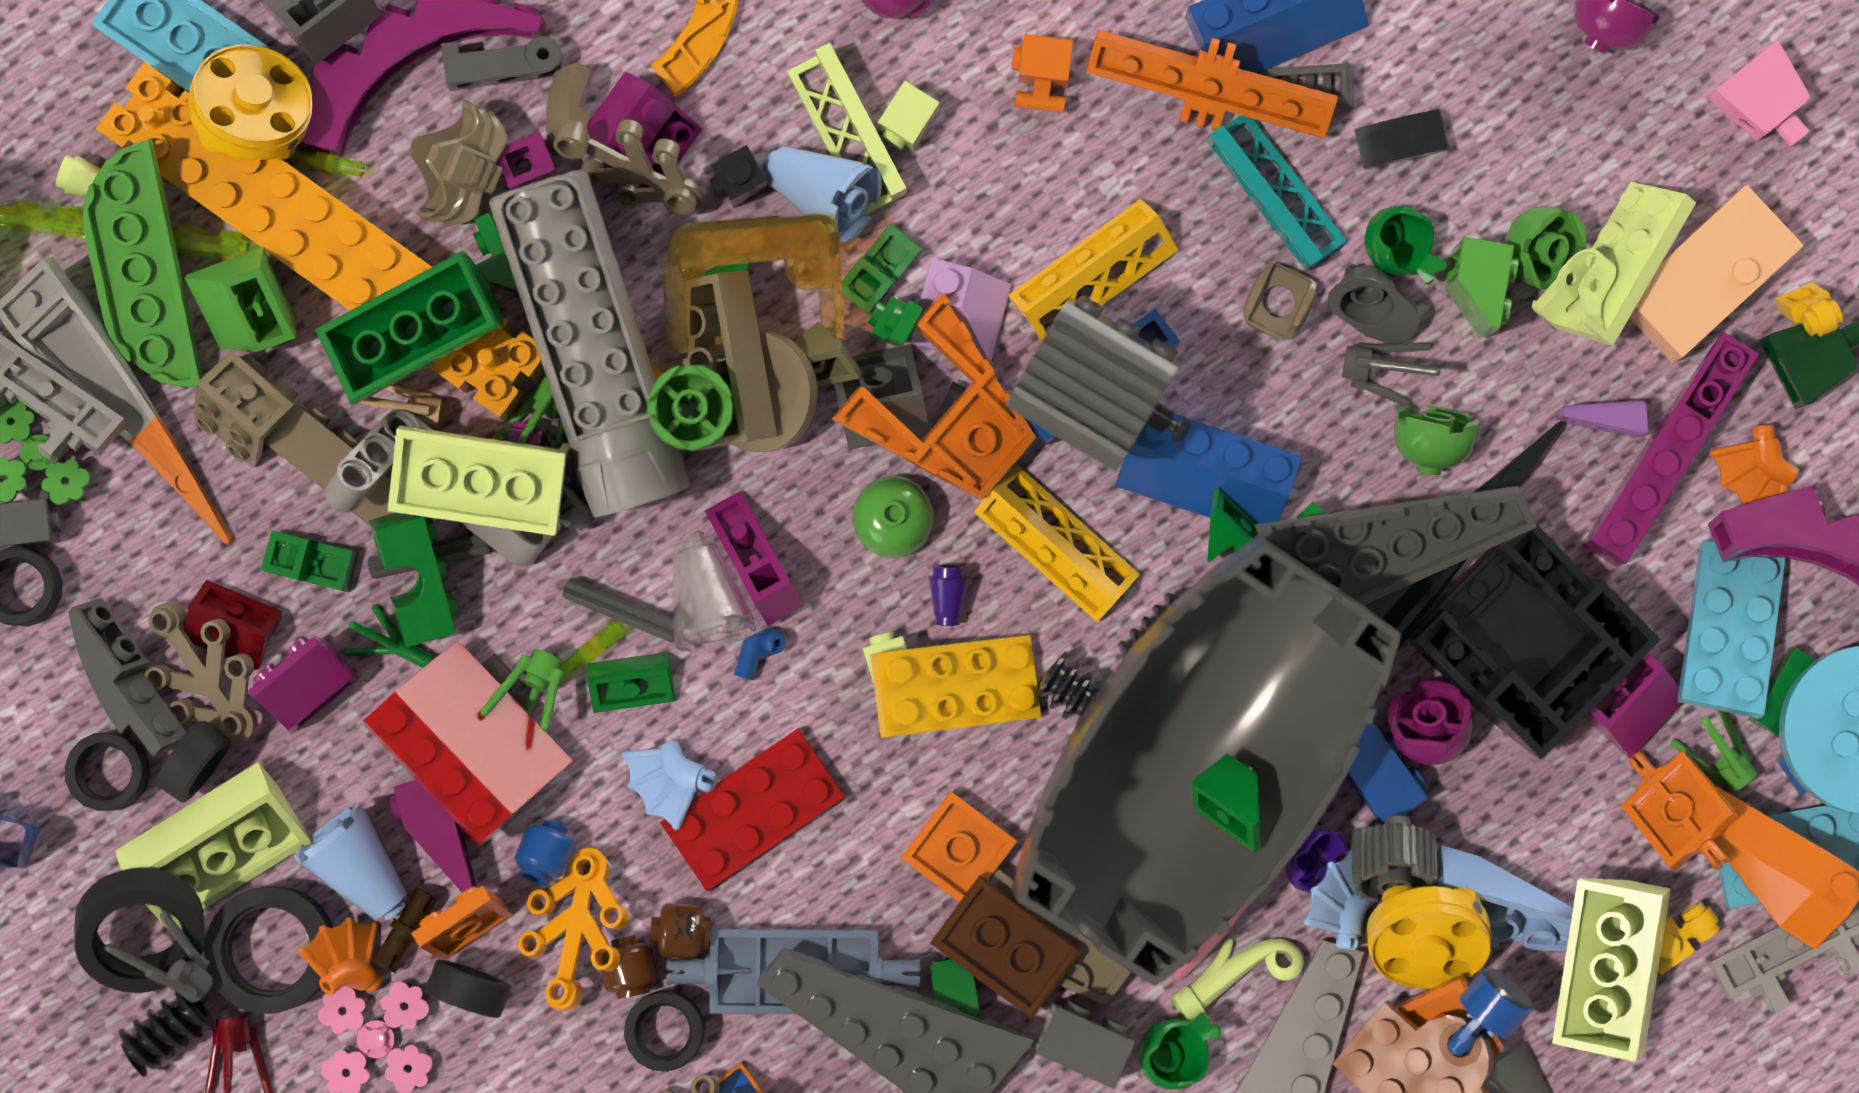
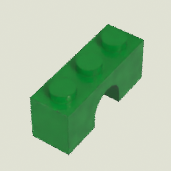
M395 512L369 520L378 556L385 570L399 566H410L418 571L417 581L408 592L390 597L400 635L406 647L456 633L452 619L459 618L453 595H445L442 581L448 579V574L442 556L435 557L431 542L438 541L432 518Z

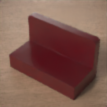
M206 579L188 605L184 632L193 644L207 649V644L201 637L202 626L214 619L224 620L230 627V637L226 641L224 657L229 658L239 653L247 654L254 663V669L258 670L263 663L266 644L280 624L283 611ZM213 626L212 633L218 639L219 631Z

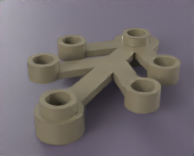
M622 120L618 125L615 135L616 141L623 145L628 157L591 139L587 127L581 122L567 121L558 128L553 146L560 155L569 159H579L587 153L614 167L606 168L603 163L597 160H586L583 162L581 169L588 172L592 187H598L602 184H618L615 197L619 202L625 205H636L643 202H663L666 209L677 215H690L701 205L703 192L692 180L684 178L677 163L680 148L674 141L669 139L656 141L652 153V159L661 165L664 177L653 171L640 142L643 127L636 121ZM640 183H645L651 187L642 188Z
M174 601L155 606L149 617L150 628L156 634L168 638L191 674L173 671L165 664H158L148 668L144 676L156 691L168 687L209 698L215 709L195 706L193 701L188 698L172 702L168 708L181 725L189 722L198 723L206 721L230 738V743L232 744L248 741L253 736L258 723L256 713L247 705L249 676L253 673L254 663L250 656L239 653L229 657L224 664L225 645L230 637V627L227 622L222 619H214L202 626L201 637L207 644L205 662L184 632L187 613L183 606ZM162 615H164L167 620V626H165V624L163 623ZM213 626L219 631L218 639L212 633ZM236 661H239L242 664V673L237 671L235 665ZM223 667L226 675L232 679L230 698L222 687ZM156 671L161 674L162 683L157 682L155 677ZM179 705L185 710V718L179 714ZM232 718L237 722V729L233 726Z

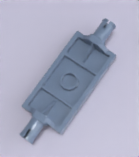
M711 928L710 953L705 955V959L667 958V970H684V973H668L667 985L704 984L705 989H709V1014H796L757 985L760 975L783 947L831 963L833 968L855 976L858 973L873 978V982L881 985L920 987V974L902 973L920 972V959L882 960V956H878L877 929Z

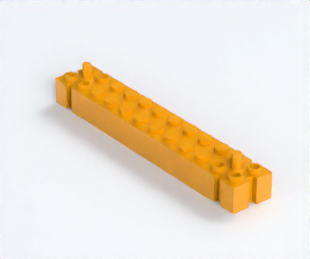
M145 61L125 87V89L133 94L127 104L122 107L115 102L96 127L99 132L123 149L142 140L153 138L162 177L257 245L263 247L264 250L348 310L364 304L432 267L282 159L246 160L232 157L225 153L210 152L205 149L199 142V134L189 117V93L184 90L181 96L177 98L183 89ZM503 318L504 325L502 328L428 367L466 393L471 386L477 388L478 391L473 399L499 418L507 421L525 397V394L518 390V387L526 376L536 381L543 372L544 367L535 340L523 331L518 334L516 339L510 336L509 333L514 328V325Z

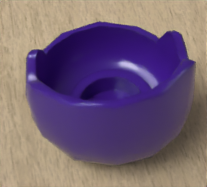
M1313 829L1285 866V872L1288 880L1297 890L1311 894V888L1319 884L1325 877L1328 862L1333 861L1336 863L1342 854L1347 853V846L1340 834L1330 830Z

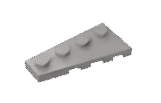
M1321 940L1295 985V989L1286 1005L1278 1015L1266 1040L1262 1043L1254 1057V1061L1245 1077L1242 1078L1238 1085L1237 1091L1243 1093H1325L1363 951L1338 949L1335 943Z

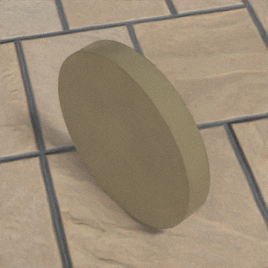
M759 331L777 436L734 444L735 447L749 452L776 451L793 444L809 427L817 406V380L807 355L791 339L770 331Z

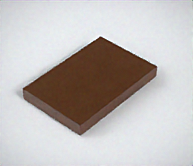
M981 875L978 876L930 941V944L1031 1019L1081 952L1079 948Z

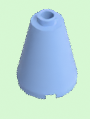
M783 146L777 151L771 152L764 164V172L766 173L765 177L768 184L833 240L847 243L857 237L871 219V216L865 214L870 202L878 204L882 189L881 172L867 163Z
M359 802L355 803L352 810L350 807L344 809L312 835L314 837V845L307 849L302 844L293 854L299 864L374 920L383 917L387 921L406 905L402 899L406 896L407 892L366 810Z

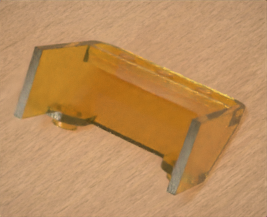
M812 212L686 223L678 227L670 239L663 274L667 343L679 353H689L684 291L685 280L705 276L706 266L785 260L786 276L790 283L797 288L803 290L819 289L820 323L835 338H845L840 241L836 223L822 213Z

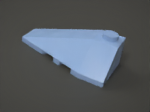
M1442 845L1437 850L1436 885L1433 886L1451 889L1469 888L1478 893L1480 904L1485 908L1490 921V948H1499L1500 942L1523 941L1524 947L1528 950L1567 951L1573 907L1480 856Z

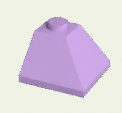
M931 258L919 305L924 308L920 316L939 294L944 293L949 299V305L959 321H963L972 335L971 340L978 351L991 364L1011 284L970 267ZM914 327L911 344L939 351Z

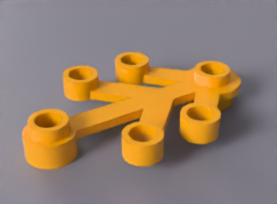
M584 848L578 851L572 857L569 873L548 890H535L529 895L527 900L529 911L545 917L554 912L556 903L575 891L572 905L538 932L527 931L523 933L518 941V948L523 955L537 958L545 953L548 945L566 932L557 976L549 982L545 990L548 1004L552 1008L561 1011L576 1009L583 999V988L574 979L583 936H585L593 950L591 962L595 968L603 971H612L620 963L619 951L615 947L610 946L589 909L592 894L602 907L600 921L605 927L620 930L627 925L629 920L627 908L618 903L606 882L610 874L608 860L601 851L594 848ZM590 862V872L584 875L585 865ZM544 896L546 900L545 906L539 910L538 901ZM617 909L619 913L618 919L615 923H612L610 920L611 913ZM535 937L537 945L533 951H530L529 943ZM608 951L610 959L607 964L603 965L601 961L602 955ZM560 986H563L564 994L562 998L558 1000V990Z

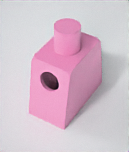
M1778 41L1773 43L1708 96L1712 103L1757 141L1772 129H1775L1788 146L1791 147L1809 132L1808 128L1794 112L1810 100V95Z

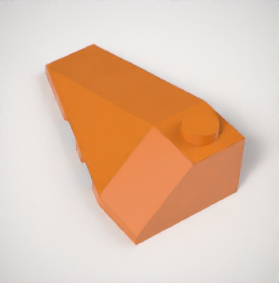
M1716 787L1739 816L1719 833L1714 842L1729 858L1728 863L1743 880L1744 885L1751 894L1755 895L1769 912V916L1776 925L1812 949H1817L1850 915L1858 902L1859 871L1723 789Z

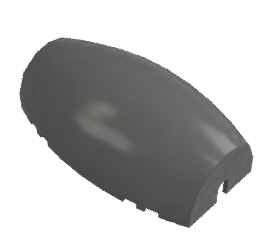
M1259 535L1255 536L1210 569L1173 602L1130 648L1096 693L1070 735L1044 787L1024 841L1012 886V892L1017 901L1075 937L1082 932L1092 941L1099 952L1154 986L1165 980L1178 968L1184 966L1199 953L1196 949L1212 935L1217 933L1220 936L1230 927L1228 921L1245 904L1249 907L1279 875L1312 832L1341 786L1360 749L1357 747V744L1366 724L1371 725L1376 713L1373 707L1381 685L1386 686L1401 633L1361 603ZM1225 754H1229L1240 763L1248 764L1258 777L1260 849L1255 853L1193 809L1191 781Z

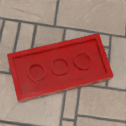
M797 728L718 782L714 790L708 793L704 792L693 799L679 830H674L666 819L661 821L660 824L707 892L845 798V796L799 728Z

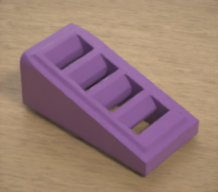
M1644 401L1563 406L1556 411V420L1563 421L1564 423L1635 438L1648 435L1647 405Z

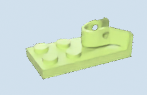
M1630 182L1605 227L1600 231L1593 247L1576 253L1566 262L1551 286L1537 301L1533 300V310L1559 331L1613 346L1696 202L1684 193ZM1572 273L1573 280L1571 284L1567 285L1566 278L1568 274Z
M399 426L396 430L388 511L556 536L562 521L559 517L566 460L570 453V445L563 443L560 449Z

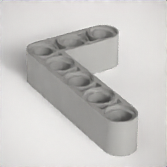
M395 409L387 413L340 462L325 488L324 496L328 504L338 511L351 512L358 508L392 472L396 430L399 426L426 430L432 429L407 410ZM460 522L509 562L522 567L533 564L552 537V535Z

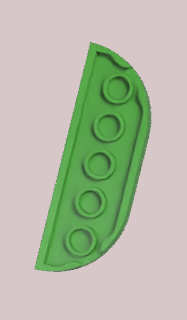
M151 138L120 150L104 163V166L100 169L86 193L83 208L84 234L103 320L117 350L128 362L132 361L140 369L150 374L152 379L169 385L195 387L196 383L204 376L154 141Z

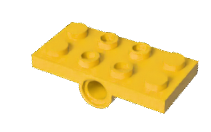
M1031 635L870 654L881 738L1041 718Z

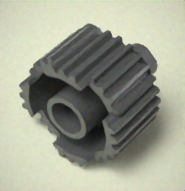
M1405 816L1388 817L1385 819L1383 826L1375 825L1374 828L1358 827L1353 829L1351 841L1353 884H1355L1356 896H1360L1361 899L1366 898L1368 902L1378 901V895L1383 896L1386 890L1394 886L1405 885L1414 888L1436 885L1437 849L1434 832L1422 830V827L1415 828V825H1411L1410 819Z

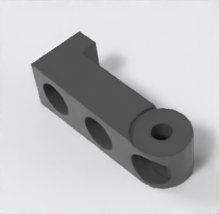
M546 36L534 38L528 45L461 53L458 42L441 43L445 78L449 91L548 78L554 76L555 69L563 65V56L558 43Z

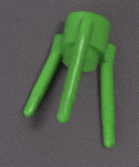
M547 377L543 378L539 387L536 385L533 387L529 397L503 426L494 440H501V437L506 438L508 436V429L512 427V421L520 422L531 408L535 412L518 439L521 444L527 442L542 416L552 420L555 419L559 412ZM559 417L554 440L560 448L565 430Z
M534 649L530 657L522 654L515 669L481 709V715L487 716L519 677L524 674L523 683L532 688L523 708L529 715L532 713L540 692H546L548 688L540 726L542 731H547L553 713L558 686L565 673L561 670L563 662L557 657L538 649Z
M1717 710L1734 746L1732 749L1728 747L1707 716L1701 718L1702 724L1722 753L1713 762L1717 769H1713L1679 740L1673 739L1671 745L1679 752L1684 751L1688 753L1716 787L1724 784L1729 792L1732 793L1750 783L1758 773L1750 764L1753 759L1745 749L1729 713Z

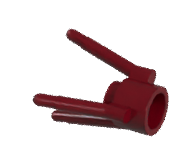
M250 1017L216 1019V1030H212V1050L205 1093L214 1092L221 1053H224L223 1092H231L233 1052L247 1051L246 1043H250L264 1093H274L259 1043V1027L250 1028Z

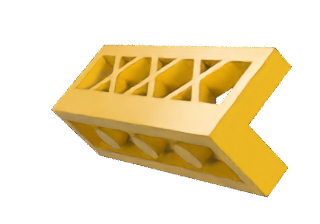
M1140 198L1010 293L1008 297L1017 310L1028 320L1037 337L1042 341L1048 329L1045 330L1039 319L1052 309L1061 310L1066 301L1072 297L1076 298L1078 290L1085 285H1095L1090 299L1103 306L1176 253L1178 248L1159 215ZM1157 233L1163 245L1150 254H1141L1144 242ZM1119 260L1128 261L1125 272L1116 279L1108 278L1112 265Z
M1017 464L999 481L974 510L976 515L1096 622L1105 615L1140 575ZM1014 481L1026 492L1028 499L1019 498L1007 486ZM1042 512L1050 513L1056 518L1059 527L1049 525L1043 519ZM1073 540H1080L1088 547L1089 554H1082L1074 547ZM1104 567L1113 569L1124 581L1119 586L1105 575Z

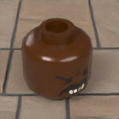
M667 903L662 907L660 917L652 916L650 942H658V952L662 957L696 959L701 954V950H708L711 917L704 916L703 908L698 905Z

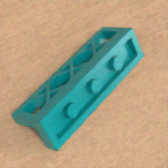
M1240 115L1224 127L1222 125L1209 135L1207 140L1209 146L1306 272L1346 243V239L1254 119ZM1243 124L1255 137L1253 153L1244 152L1231 136V133ZM1259 144L1268 155L1258 154ZM1257 160L1275 163L1280 170L1278 185L1267 183L1256 168ZM1284 176L1292 187L1283 186ZM1282 192L1298 194L1304 201L1303 218L1293 217L1281 201ZM1309 209L1318 220L1308 219ZM1307 225L1324 227L1334 241L1319 251L1306 234Z

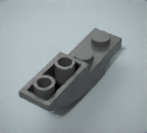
M102 598L73 606L69 610V618L78 654L97 698L119 733L121 734L133 729L153 757L174 749L187 732L142 673V670L150 661Z

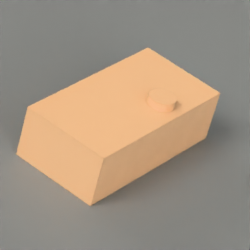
M1745 185L1663 259L1632 312L1630 319L1669 361L1674 363L1683 358L1804 245L1752 189Z

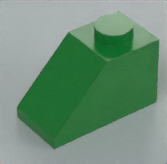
M1225 754L1191 781L1193 809L1255 853L1260 849L1258 777L1248 764L1240 763L1229 754Z

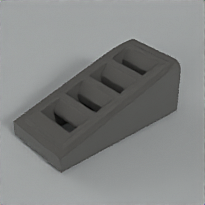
M1350 63L1267 68L1268 77L1279 80L1281 78H1289V83L1299 85L1298 77H1306V87L1315 90V77H1323V92L1333 94L1332 77L1340 76V97L1337 98L1335 109L1354 108V70Z

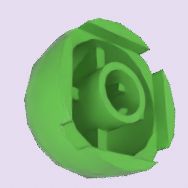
M1539 206L1528 209L1518 215L1510 225L1505 237V244L1514 245L1512 257L1519 259L1516 278L1534 288L1548 289L1556 280L1559 271L1566 262L1579 252V247H1586L1587 239L1584 224L1578 215L1559 207ZM1572 273L1568 274L1566 283H1569L1573 278Z
M685 365L673 367L657 379L649 393L647 414L650 426L663 442L676 449L693 451L708 447L722 437L731 422L732 402L730 390L717 373L705 366Z
M1413 405L1398 407L1394 424V440L1397 450L1407 461L1417 464L1416 470L1418 472L1428 475H1440L1442 469L1454 468L1462 464L1472 453L1478 434L1480 422L1478 419L1469 423V414L1445 407L1426 405L1429 411L1422 413L1412 412Z
M886 476L873 480L861 490L853 506L852 522L857 538L867 550L883 558L899 559L915 553L926 544L933 531L935 512L929 495L918 483L906 477Z

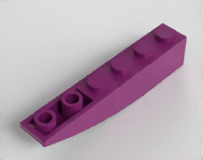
M1726 332L1720 334L1654 430L1581 545L1616 567L1628 562L1759 354Z

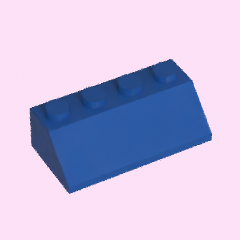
M1202 0L1189 6L1185 15L1199 50L1208 52L1211 40L1215 38L1220 40L1216 54L1224 56L1228 42L1236 44L1232 59L1240 60L1238 68L1257 74L1266 71L1267 68L1276 67L1369 26L1363 0Z
M1177 414L1173 416V420L1177 422L1184 418ZM1186 418L1190 420L1191 427L1180 443L1171 440L1173 433L1171 430L1166 429L1161 434L1145 424L1124 458L1115 483V487L1210 518L1213 491L1220 487L1257 524L1276 522L1280 520L1290 496L1302 456Z

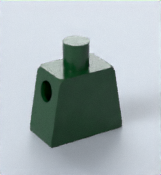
M1855 321L1841 329L1838 327L1837 330L1821 337L1817 334L1810 336L1803 324L1773 332L1759 340L1795 410L1814 401L1858 367L1852 351L1859 348V321Z

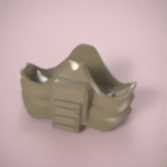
M463 99L462 116L454 125L434 133L417 136L413 139L409 152L428 188V199L416 214L429 218L432 222H443L445 226L462 224L477 217L483 191L492 194L502 173V167L495 165V162L508 142V136L502 124L492 111L486 112L481 105H474Z

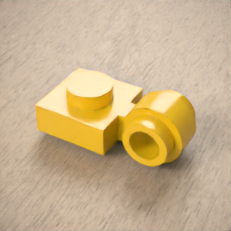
M1813 282L1775 298L1779 312L1795 324L1802 323L1810 336L1815 334L1820 337L1837 330L1838 325L1843 323V315L1836 301L1831 300L1829 292Z
M1699 901L1685 909L1680 914L1684 921L1681 922L1682 925L1679 927L1671 916L1666 917L1658 967L1659 975L1664 974L1696 952L1687 939L1696 938L1699 943H1702L1720 931L1717 925L1719 919L1710 906L1705 907Z

